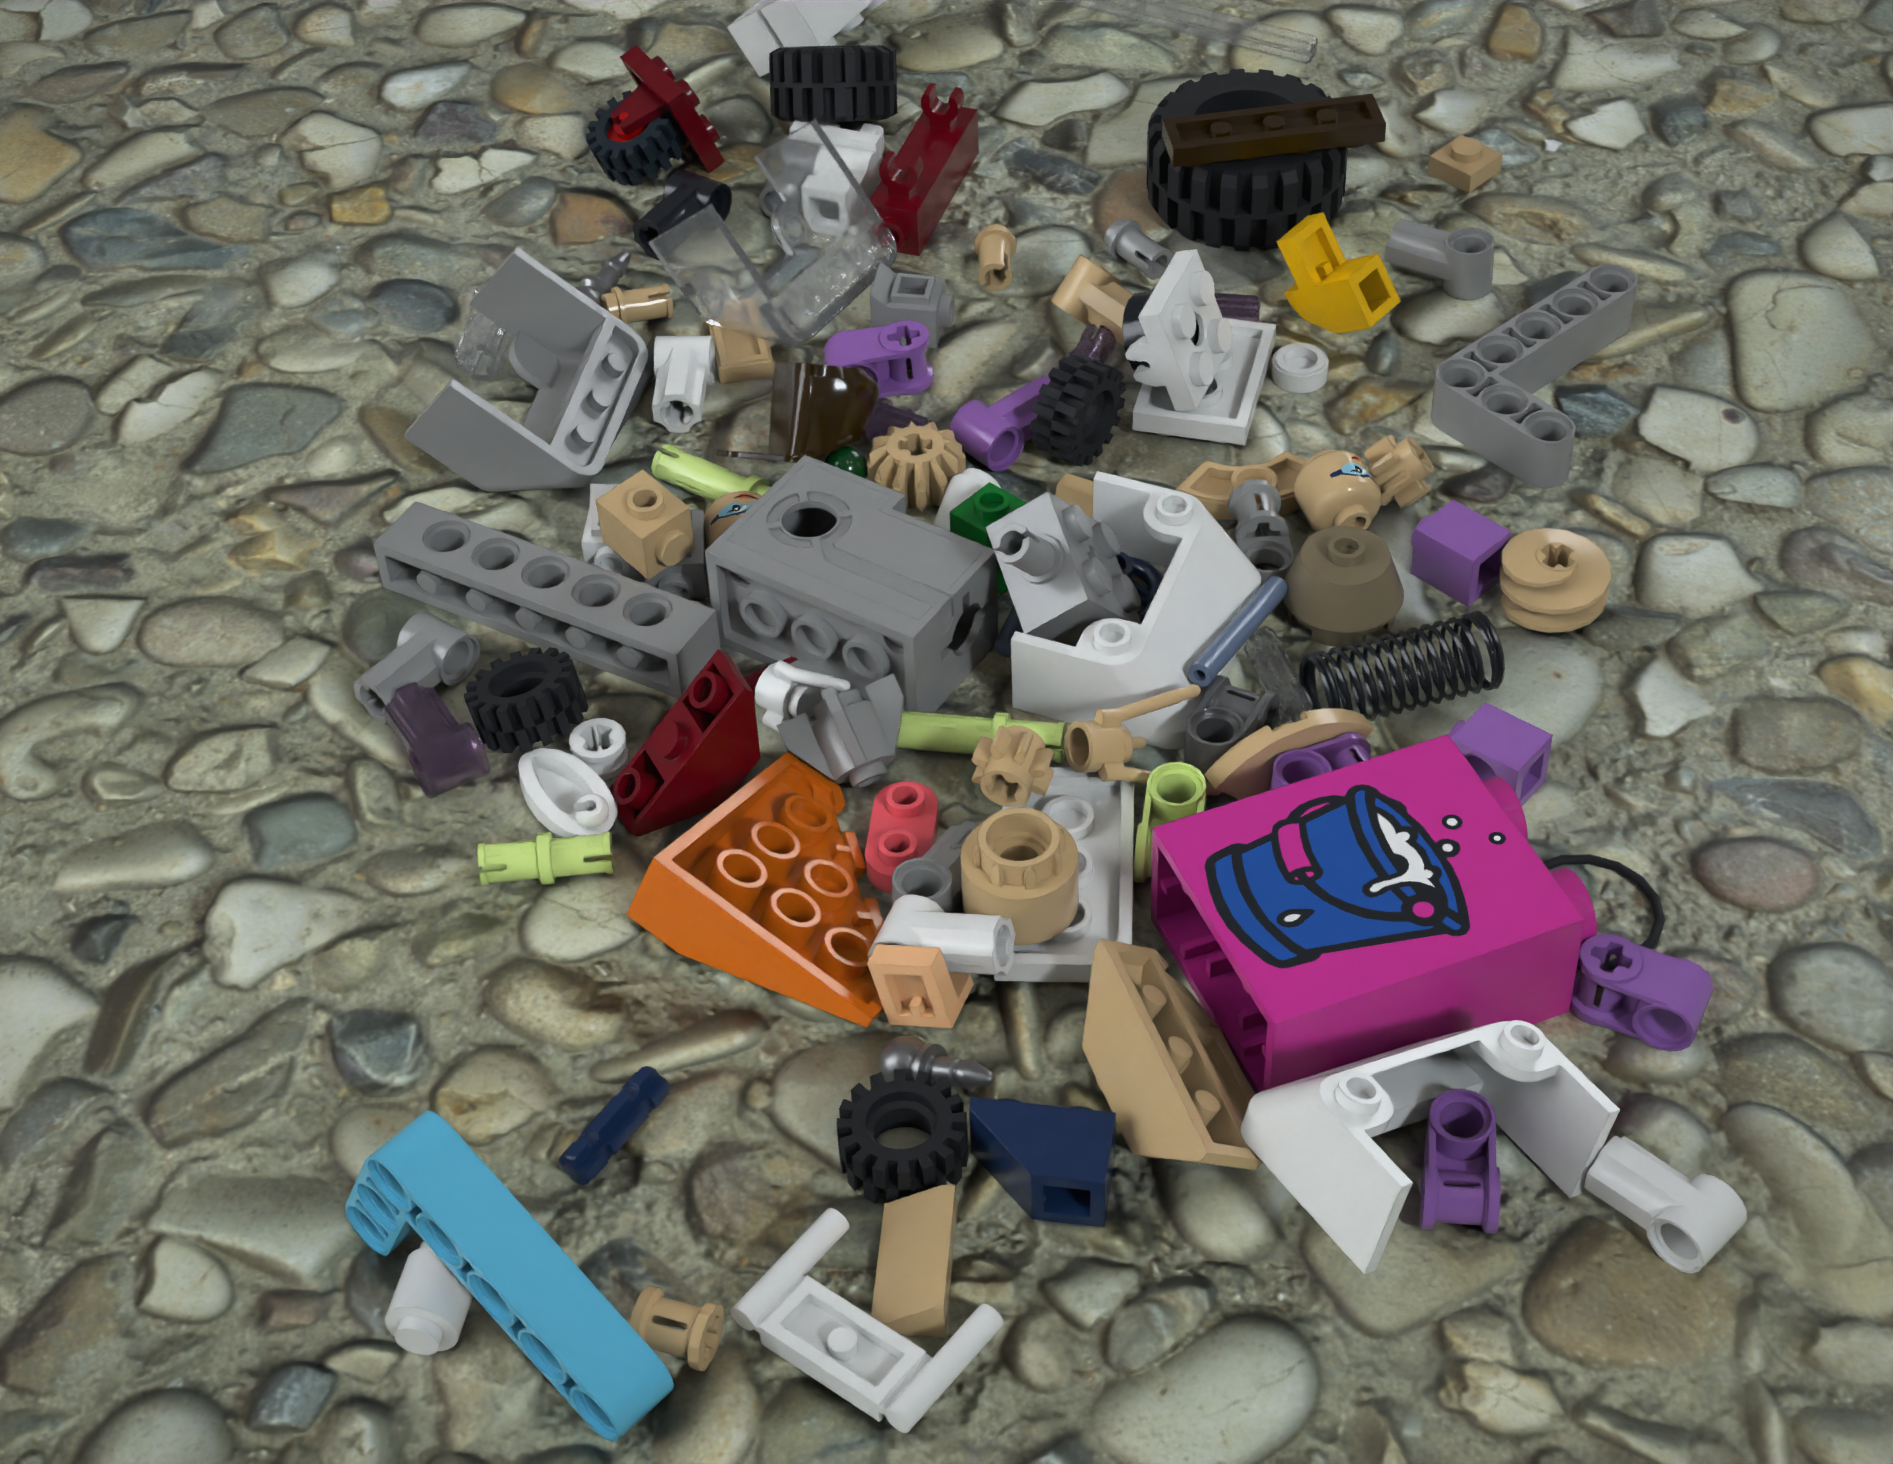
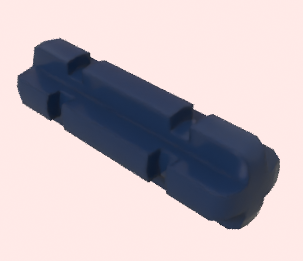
M650 1066L641 1067L626 1082L622 1090L609 1101L584 1129L581 1136L560 1156L559 1166L561 1170L569 1175L575 1183L579 1185L588 1184L649 1117L650 1112L656 1109L670 1092L668 1081L660 1076L656 1069Z

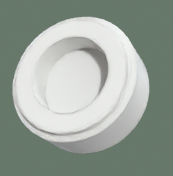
M1292 343L1283 346L1274 353L1272 358V380L1279 388L1288 392L1309 393L1316 391L1327 381L1328 357L1323 350L1307 343Z

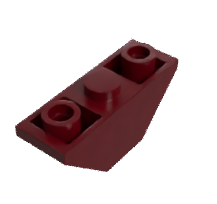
M718 649L609 787L617 803L618 815L630 834L642 836L718 807L731 796L761 758L754 692L727 652Z

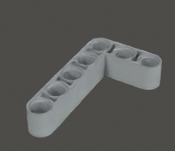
M1613 264L1592 268L1441 362L1436 368L1431 409L1433 425L1528 485L1544 489L1562 485L1569 476L1576 426L1573 420L1566 414L1532 394L1624 336L1630 330L1638 280L1635 273L1628 268Z

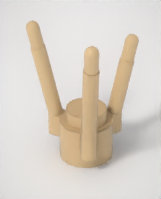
M1193 684L1119 708L1098 709L1094 720L1073 722L1066 731L1064 741L1065 754L1070 767L1077 773L1098 772L1103 782L1128 781L1147 785V780L1152 771L1124 766V763H1127L1131 758L1133 750L1145 748L1147 742L1143 737H1132L1129 729L1121 725V722L1197 697L1201 692L1200 687ZM1206 782V795L1218 796L1221 794L1210 782Z

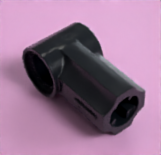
M679 169L675 171L665 185L663 200L633 225L634 241L644 249L647 256L662 261L701 226L716 229L724 223L732 204L730 187L727 184L686 170Z

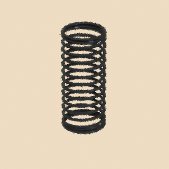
M1474 611L1460 615L1458 619L1451 617L1447 618L1445 622L1442 620L1435 621L1432 626L1430 624H1423L1419 629L1416 627L1408 628L1406 633L1401 630L1396 631L1393 636L1385 634L1382 635L1380 640L1373 637L1369 638L1367 643L1362 640L1357 641L1354 646L1350 644L1343 645L1341 650L1334 647L1330 648L1328 653L1318 651L1304 655L1299 665V682L1307 711L1322 709L1316 688V668L1324 684L1328 707L1341 708V699L1343 708L1353 711L1351 694L1342 672L1341 664L1343 658L1349 667L1351 688L1360 714H1363L1369 721H1375L1378 714L1383 718H1387L1391 711L1395 714H1401L1404 707L1409 711H1414L1417 704L1422 708L1427 707L1430 701L1434 704H1440L1443 697L1451 701L1454 700L1456 694L1460 697H1466L1469 691L1473 694H1479L1482 688L1486 691L1498 689L1504 679L1505 661L1501 641L1495 626L1486 615L1480 611ZM1472 623L1479 630L1488 650L1492 669L1491 683L1484 676L1482 656L1471 632ZM1441 626H1442V628H1441V633H1440V631L1437 630L1436 627H1441ZM1459 626L1461 627L1460 638L1458 636ZM1429 630L1428 636L1423 631ZM1446 630L1452 636L1453 654L1445 639ZM1416 633L1415 640L1412 636H1410V634ZM1433 634L1439 639L1441 661L1432 643ZM1397 637H1403L1402 643L1397 639ZM1420 637L1426 643L1428 665L1419 647ZM1390 640L1389 647L1386 643H1384V641ZM1407 641H1409L1414 648V662L1416 673L1413 663L1406 650ZM1377 643V645H1376V651H1375V649L1371 646V644ZM1394 645H1396L1401 652V665L1403 670V676L1408 691L1413 698L1412 705H1409L1406 702L1404 680L1401 674L1400 667L1393 654ZM1358 647H1364L1363 654L1358 650ZM1381 648L1388 655L1390 679L1400 702L1399 708H1395L1392 704L1391 685L1381 660ZM1351 650L1350 658L1344 653L1345 651ZM1368 652L1375 659L1378 686L1387 705L1385 712L1379 707L1378 690L1368 664ZM1332 654H1338L1337 661L1331 656ZM1355 655L1362 663L1364 685L1369 701L1373 706V715L1366 711L1364 690L1355 668ZM1460 655L1464 664V670L1460 661ZM1447 658H1448V662H1449V665H1450V668H1451V673H1450V670H1449V667H1448ZM1329 662L1335 669L1336 681L1329 667ZM1444 674L1452 689V693L1449 695L1445 692ZM1458 674L1465 686L1464 691L1458 689ZM1417 676H1418V679H1419L1421 688H1422V690L1424 691V693H1425V695H1426V700H1425V701H1421V700L1419 699V687H1418ZM1431 676L1439 692L1438 698L1432 696ZM1471 676L1478 685L1477 688L1471 686Z

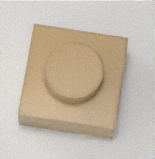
M1461 134L1429 156L1428 174L1470 193L1501 171L1503 153L1483 145L1477 139Z

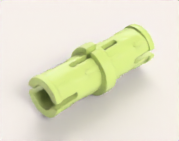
M551 832L537 833L536 840L496 844L479 843L477 854L478 867L482 866V871L479 872L481 884L484 886L490 883L540 879L542 885L555 884L556 877L606 872L607 874H613L614 852L611 850L613 845L611 832L553 838Z

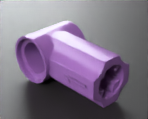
M1042 375L990 406L980 400L967 402L954 415L949 430H953L955 440L962 444L964 452L992 471L1000 472L1009 468L1020 456L1024 443L1031 439L1035 431L1030 430L1031 421L1038 415L1033 412L1035 402H1041L1043 394L1039 393V390L1043 383L1048 385L1050 379Z

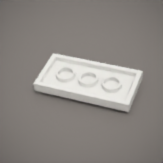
M1050 767L1054 774L1045 796L1031 792L1026 806H1014L1032 808L1046 813L1053 821L1062 825L1074 838L1079 858V904L1076 916L1071 924L1056 937L1032 945H1014V961L1007 976L994 975V981L1090 983L1094 948L1101 939L1132 945L1133 782H1103L1098 772L1077 773L1071 767ZM1002 806V810L1013 807Z

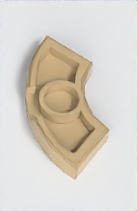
M1284 451L1271 461L1256 465L1226 466L1204 461L1175 490L1196 497L1215 519L1236 520L1231 517L1227 503L1231 491L1238 488L1244 481L1252 479L1266 480L1271 486L1279 490L1281 507L1278 514L1280 516L1301 509L1295 498L1294 485L1302 465L1307 460ZM1256 495L1255 499L1259 510L1262 502L1260 496Z
M1323 708L1304 711L1300 715L1302 720L1282 724L1274 730H1271L1266 725L1245 737L1224 753L1207 770L1204 776L1216 790L1241 800L1270 791L1274 761L1280 754L1288 750L1302 749L1328 741L1347 732L1360 733L1366 739L1374 730V727L1363 714L1352 710Z

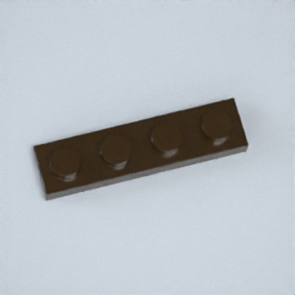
M1373 94L1162 119V138L1173 167H1200L1207 163L1230 160L1251 161L1263 156L1287 153L1306 154L1312 150L1336 147L1357 148L1364 144L1385 142L1386 122Z

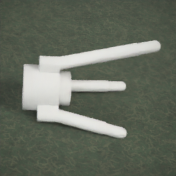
M779 660L769 665L763 671L755 688L756 704L767 710L763 716L762 723L779 732L776 725L805 712L810 719L814 715L813 707L824 700L821 693L822 690L833 686L836 691L843 692L850 689V683L847 680L830 675L799 669Z

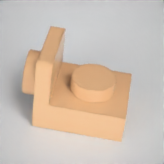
M877 944L867 962L889 1025L953 1028L974 985L970 973L948 971L940 947Z

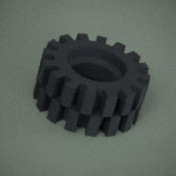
M1071 353L1069 358L1064 356L1059 360V369L1054 367L1048 374L1049 384H1042L1039 393L1043 394L1041 402H1035L1033 412L1038 415L1031 421L1030 430L1035 431L1031 438L1032 442L1037 445L1036 448L1038 450L1082 467L1083 464H1091L1093 456L1099 457L1103 453V442L1106 444L1110 443L1113 437L1110 433L1112 426L1118 427L1121 417L1117 416V412L1124 408L1125 398L1120 396L1126 391V383L1122 382L1124 376L1118 369L1081 354Z
M540 647L530 648L528 655L522 656L520 651L510 653L511 660L504 663L498 658L490 663L492 670H479L474 675L476 681H469L465 687L467 693H464V699L483 745L487 744L488 749L496 751L501 747L503 753H513L515 748L520 746L522 752L533 750V743L542 741L543 746H547L554 742L552 736L556 733L563 737L572 731L570 724L579 725L584 719L582 713L588 710L587 698L574 663L570 659L569 654L565 651L559 654L557 648L549 647L544 653H542Z
M894 1069V1081L885 1082L882 1072L870 1076L871 1090L868 1091L861 1083H858L851 1089L852 1102L843 1099L839 1107L840 1118H837V1136L842 1173H847L848 1184L854 1191L863 1186L864 1198L873 1203H876L881 1193H884L888 1203L900 1199L901 1196H910L940 1185H947L946 1181L954 1185L958 1184L962 1178V1167H967L969 1158L967 1112H964V1103L960 1095L957 1093L951 1096V1085L941 1078L934 1087H931V1073L919 1070L916 1080L909 1081L907 1080L906 1069ZM899 1127L917 1128L930 1135V1138L924 1143L908 1149H892L876 1142V1138L884 1132Z

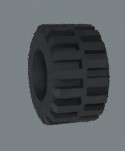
M888 46L780 47L769 53L771 116L781 121H868L887 119L898 113L896 50Z

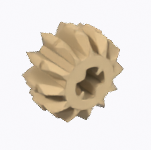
M911 420L908 427L901 429L895 426H888L886 436L873 438L869 462H867L868 480L905 494L906 509L917 508L922 515L928 506L940 507L951 478L957 474H962L966 470L965 453L962 452V444L955 440L953 430L945 429L938 431L935 422H930L925 426H916Z

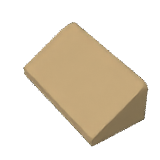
M940 1185L884 1204L871 1316L900 1335L946 1337L957 1222L956 1185Z

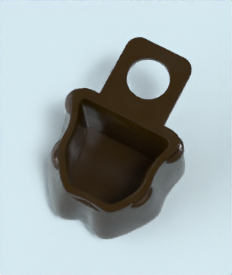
M775 362L768 454L717 450V455L797 463L804 455L815 459L850 443L859 441L875 409L879 397L878 384L864 369L798 362Z

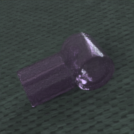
M412 682L396 689L393 699L384 707L387 723L406 749L414 775L428 798L437 797L490 773L488 757L477 732L469 722L459 724L433 687L425 688L419 686L417 682Z

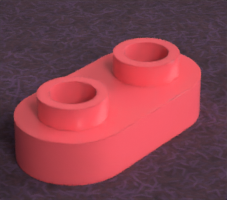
M912 781L896 782L884 787L874 799L865 848L867 878L880 891L892 894V874L895 868L906 860L922 858L936 843L939 826L938 799L929 787Z

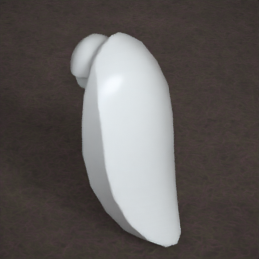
M549 748L533 749L520 757L518 763L520 785L527 806L536 819L551 832L562 837L603 834V832H607L613 826L618 814V808L612 793L599 775L578 757L561 750Z

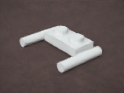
M827 1208L731 1308L730 1313L737 1324L745 1330L752 1331L754 1329L759 1332L763 1346L878 1422L886 1416L888 1422L895 1429L902 1433H908L999 1331L1004 1321L993 1307L981 1304L932 1358L919 1346L808 1275L805 1276L849 1229V1223L843 1214L834 1208Z

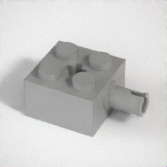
M1047 491L986 526L988 536L1025 634L1076 647L1085 628L1095 621L1106 618H1118L1141 624L1136 608L1141 606L1139 593L1131 579L1122 573L1116 555L1121 553L1120 543L1112 528L1105 521H1096L1086 515L1077 504L1070 505Z

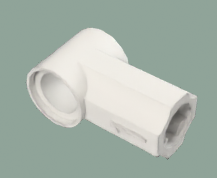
M656 336L654 375L656 383L652 401L654 422L661 423L671 433L689 432L691 426L702 421L706 386H713L715 381L716 360L713 336Z
M914 894L903 895L895 900L868 952V958L872 955L877 944L940 947L949 972L1007 976L1014 961L1013 950L1016 934L1011 917L945 913L936 902L924 896Z
M1615 1135L1602 1147L1586 1175L1584 1188L1646 1229L1650 1244L1659 1257L1671 1267L1681 1272L1691 1274L1699 1272L1747 1221V1211L1743 1201L1734 1189L1724 1181L1707 1174H1700L1689 1179L1625 1136L1619 1138Z

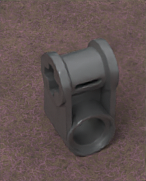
M1217 675L1208 686L1204 698L1187 720L1184 763L1191 764L1204 775L1224 753L1245 737L1266 725L1273 730L1279 713L1280 696L1271 691L1266 692L1264 695H1259L1232 686L1228 677Z

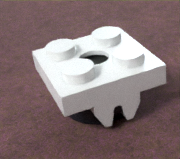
M1197 249L1177 251L1155 289L1149 292L1135 293L1128 300L1123 315L1122 331L1125 356L1135 371L1133 374L1135 381L1154 387L1166 386L1176 412L1197 409L1232 346L1231 326L1228 320L1222 317L1214 296L1213 278L1208 271H1205Z

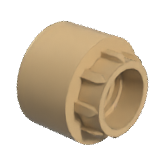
M1013 807L992 814L967 836L962 845L960 855L964 914L1011 917L1016 934L1014 945L1019 946L1037 944L1052 939L1071 924L1076 916L1079 904V858L1074 838L1062 825L1053 821L1046 813L1039 810Z

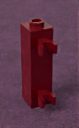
M930 83L921 97L923 112L895 157V152L888 151L879 166L881 182L867 203L870 248L920 256L979 153L978 109L962 107L964 104V93L961 88L955 87L948 103H944L936 95V84Z

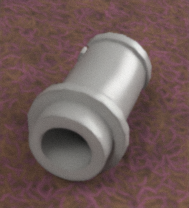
M1119 219L1112 223L1105 233L1104 244L1108 247L1109 255L1116 260L1125 259L1151 280L1161 277L1166 270L1165 266L1156 261L1158 258L1168 264L1172 260L1171 251L1142 233L1141 225L1134 220Z

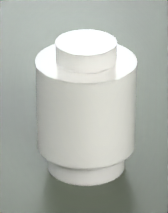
M423 1241L420 1248L411 1252L407 1258L385 1316V1325L395 1337L398 1345L411 1353L431 1355L437 1351L448 1350L454 1347L459 1339L474 1296L426 1242Z

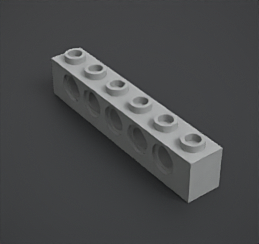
M417 501L373 542L383 588L545 649L549 647L557 648L559 654L565 651L572 659L678 699L718 649L721 650L716 609Z

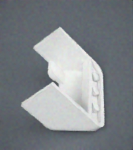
M1097 471L1093 478V519L1098 522L1105 521L1112 528L1120 543L1122 552L1147 562L1167 566L1168 569L1141 624L1118 618H1106L1095 621L1085 628L1076 647L1015 631L1011 638L1012 708L1072 724L1075 721L1094 720L1098 709L1119 708L1194 684L1188 675L1189 668L1261 587L1259 571L1196 497L1184 492ZM1236 654L1218 675L1227 676ZM1199 686L1201 692L1197 697L1123 721L1121 725L1129 729L1132 737L1145 738L1148 745L1163 749L1184 748L1187 720L1204 698L1208 686Z
M1512 1020L1496 1022L1422 1040L1261 1091L1251 1098L1240 1130L1242 1138L1249 1148L1361 1272L1367 1274L1376 1270L1413 1184L1371 1137L1427 1119L1431 1103L1438 1095L1448 1090L1466 1089L1475 1091L1485 1097L1493 1106L1496 1124L1569 1198L1581 1194L1587 1172L1602 1149L1620 1109L1563 1055L1539 1028L1525 1021Z

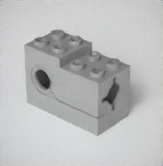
M804 455L705 550L711 608L716 609L721 645L767 665L791 656L795 657L798 660L790 663V665L799 669L847 680L850 683L849 690L858 689L863 700L870 701L864 686L894 673L905 697L903 710L934 713L994 648V643L998 637L997 568L994 549L907 515L905 494L807 455Z

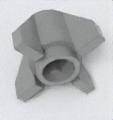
M894 673L864 686L870 701L863 700L858 689L837 693L835 688L831 686L822 690L821 693L824 700L812 709L817 720L813 726L806 712L776 725L786 749L837 784L850 782L854 790L865 788L884 779L888 775L886 766L896 758L905 701Z

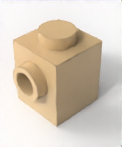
M644 469L595 500L603 542L647 580H650L667 567L679 563L688 553L695 549L690 508Z

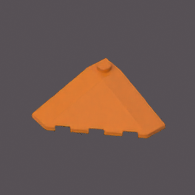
M787 751L653 857L626 915L648 930L655 938L663 941L683 956L867 1028L884 1012L867 965L869 960L868 952L884 921L877 899L865 897L863 901L856 879L862 878L867 868L855 832L845 831L842 835L836 814L841 813L846 804L841 787L793 753Z

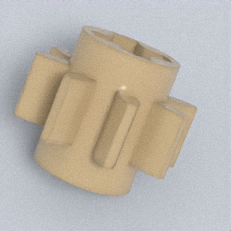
M1391 434L1388 437L1384 436L1363 451V454L1370 462L1367 468L1380 489L1381 505L1386 506L1396 500L1400 508H1404L1431 491L1423 479L1434 472V467L1426 452L1412 437L1408 436L1398 443L1394 435Z
M1003 725L999 726L994 740L981 736L971 758V761L977 765L972 781L973 783L980 784L983 794L998 805L1007 807L1026 806L1031 792L1045 796L1054 771L1049 767L1054 751L1045 748L1043 739L1035 731L1027 727L1014 725L1005 728Z

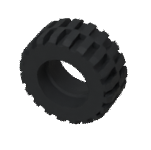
M1231 69L1229 74L1222 75L1213 72L1203 75L1200 81L1194 82L1189 80L1179 85L1175 93L1170 92L1163 98L1148 122L1147 190L1152 207L1171 229L1178 227V231L1182 236L1192 241L1196 238L1202 239L1206 246L1219 249L1222 245L1233 246L1234 251H1249L1250 247L1263 246L1264 250L1279 248L1276 241L1309 215L1323 212L1329 222L1338 212L1342 205V197L1345 195L1348 148L1336 147L1312 150L1306 154L1287 153L1263 156L1251 161L1230 160L1214 162L1200 167H1173L1162 138V119L1332 98L1330 96L1326 97L1323 90L1312 83L1308 85L1303 84L1299 77L1290 74L1282 77L1274 75V72L1271 70L1259 69L1258 73L1245 72L1244 69Z

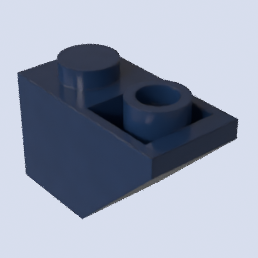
M971 1097L969 1107L971 1153L1031 1219L1105 1228L1116 1158V1113L1096 1111L1082 1106L1068 1108L1022 1103L1021 1101L1009 1098L995 1100Z

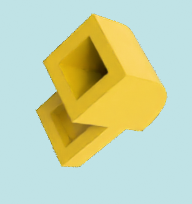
M1323 212L1305 217L1276 241L1296 282L1284 295L1294 310L1303 319L1312 324L1340 334L1369 329L1401 302L1379 253L1346 260Z

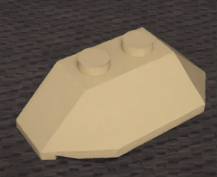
M1101 939L1094 948L1082 1049L1096 1076L1100 1090L1104 1093L1112 1112L1116 1113V1121L1122 1131V1137L1132 1154L1192 1164L1257 1170L1263 1162L1245 1143L1240 1130L1247 1107L1254 1093L1218 1025L1192 993L1165 972L1168 964L1156 949Z

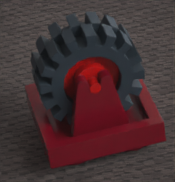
M637 45L620 56L637 88L633 92L630 90L623 92V100L619 102L614 97L607 101L610 107L607 111L599 108L595 113L598 121L589 122L587 128L590 133L586 134L588 147L607 177L613 182L617 180L620 185H627L630 179L634 185L642 184L643 176L646 175L652 181L658 178L656 173L658 169L662 167L667 172L673 167L669 159L679 160L682 150H685L708 173L725 162L715 145L720 136L707 117L703 114L698 115L695 107L700 104V101L689 84L683 78L675 82V76L661 57L657 55L650 59Z

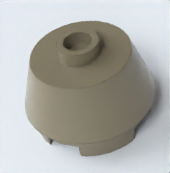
M1334 526L1312 534L1302 545L1284 578L1288 585V591L1283 601L1286 605L1289 620L1292 621L1296 618L1300 624L1312 630L1311 639L1313 641L1328 646L1342 647L1346 644L1354 646L1357 641L1363 640V635L1378 631L1383 626L1388 631L1394 624L1396 614L1404 600L1403 585L1388 546L1376 534L1358 527Z

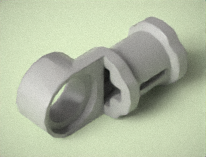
M1252 479L1244 481L1238 488L1231 491L1227 501L1231 517L1238 521L1235 530L1237 546L1253 565L1272 564L1280 567L1277 570L1271 571L1257 569L1261 576V586L1272 576H1278L1284 580L1294 561V551L1287 521L1278 514L1281 507L1279 490L1271 486L1266 480ZM1256 495L1260 496L1262 502L1259 510L1255 499ZM1257 526L1259 528L1261 537H1255L1254 532L1256 531Z

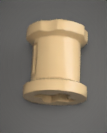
M647 1285L637 1298L629 1324L652 1350L687 1359L691 1369L705 1371L713 1360L720 1343L723 1331L724 1309L721 1304L706 1302L703 1307L667 1298L662 1288ZM670 1325V1326H674V1327L681 1328V1329H685V1330L682 1331V1330H678V1329L671 1328V1327H667V1326Z

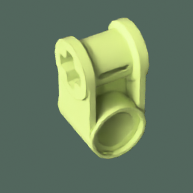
M1169 762L1158 766L1149 775L1142 823L1138 824L1136 835L1134 882L1145 883L1148 877H1152L1153 827L1206 811V780L1201 771L1191 764Z

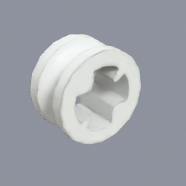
M606 718L590 719L576 726L570 734L569 745L572 755L590 766L602 780L617 776L629 763L626 732L622 725L614 720Z

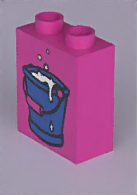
M1448 734L1153 827L1151 921L1205 1011L1222 1031L1255 1094L1422 1040L1501 1021L1521 1020L1535 1024L1567 1013L1570 1009L1580 948L1588 938L1597 935V920L1594 906L1581 879L1574 871L1567 867H1561L1552 871L1547 869L1527 842L1528 832L1525 815L1512 787L1499 776L1481 780Z

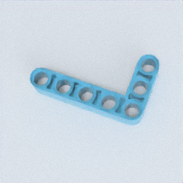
M429 1110L423 1112L365 1159L345 1204L347 1218L361 1239L378 1254L386 1256L417 1232L596 1433L611 1442L618 1441L673 1390L672 1376L658 1355L441 1116Z

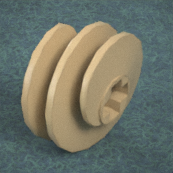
M1539 528L1524 531L1507 542L1502 550V566L1498 578L1503 592L1500 599L1501 609L1510 621L1529 630L1546 633L1569 632L1591 624L1604 611L1608 599V587L1611 581V566L1602 549L1589 539L1567 530Z

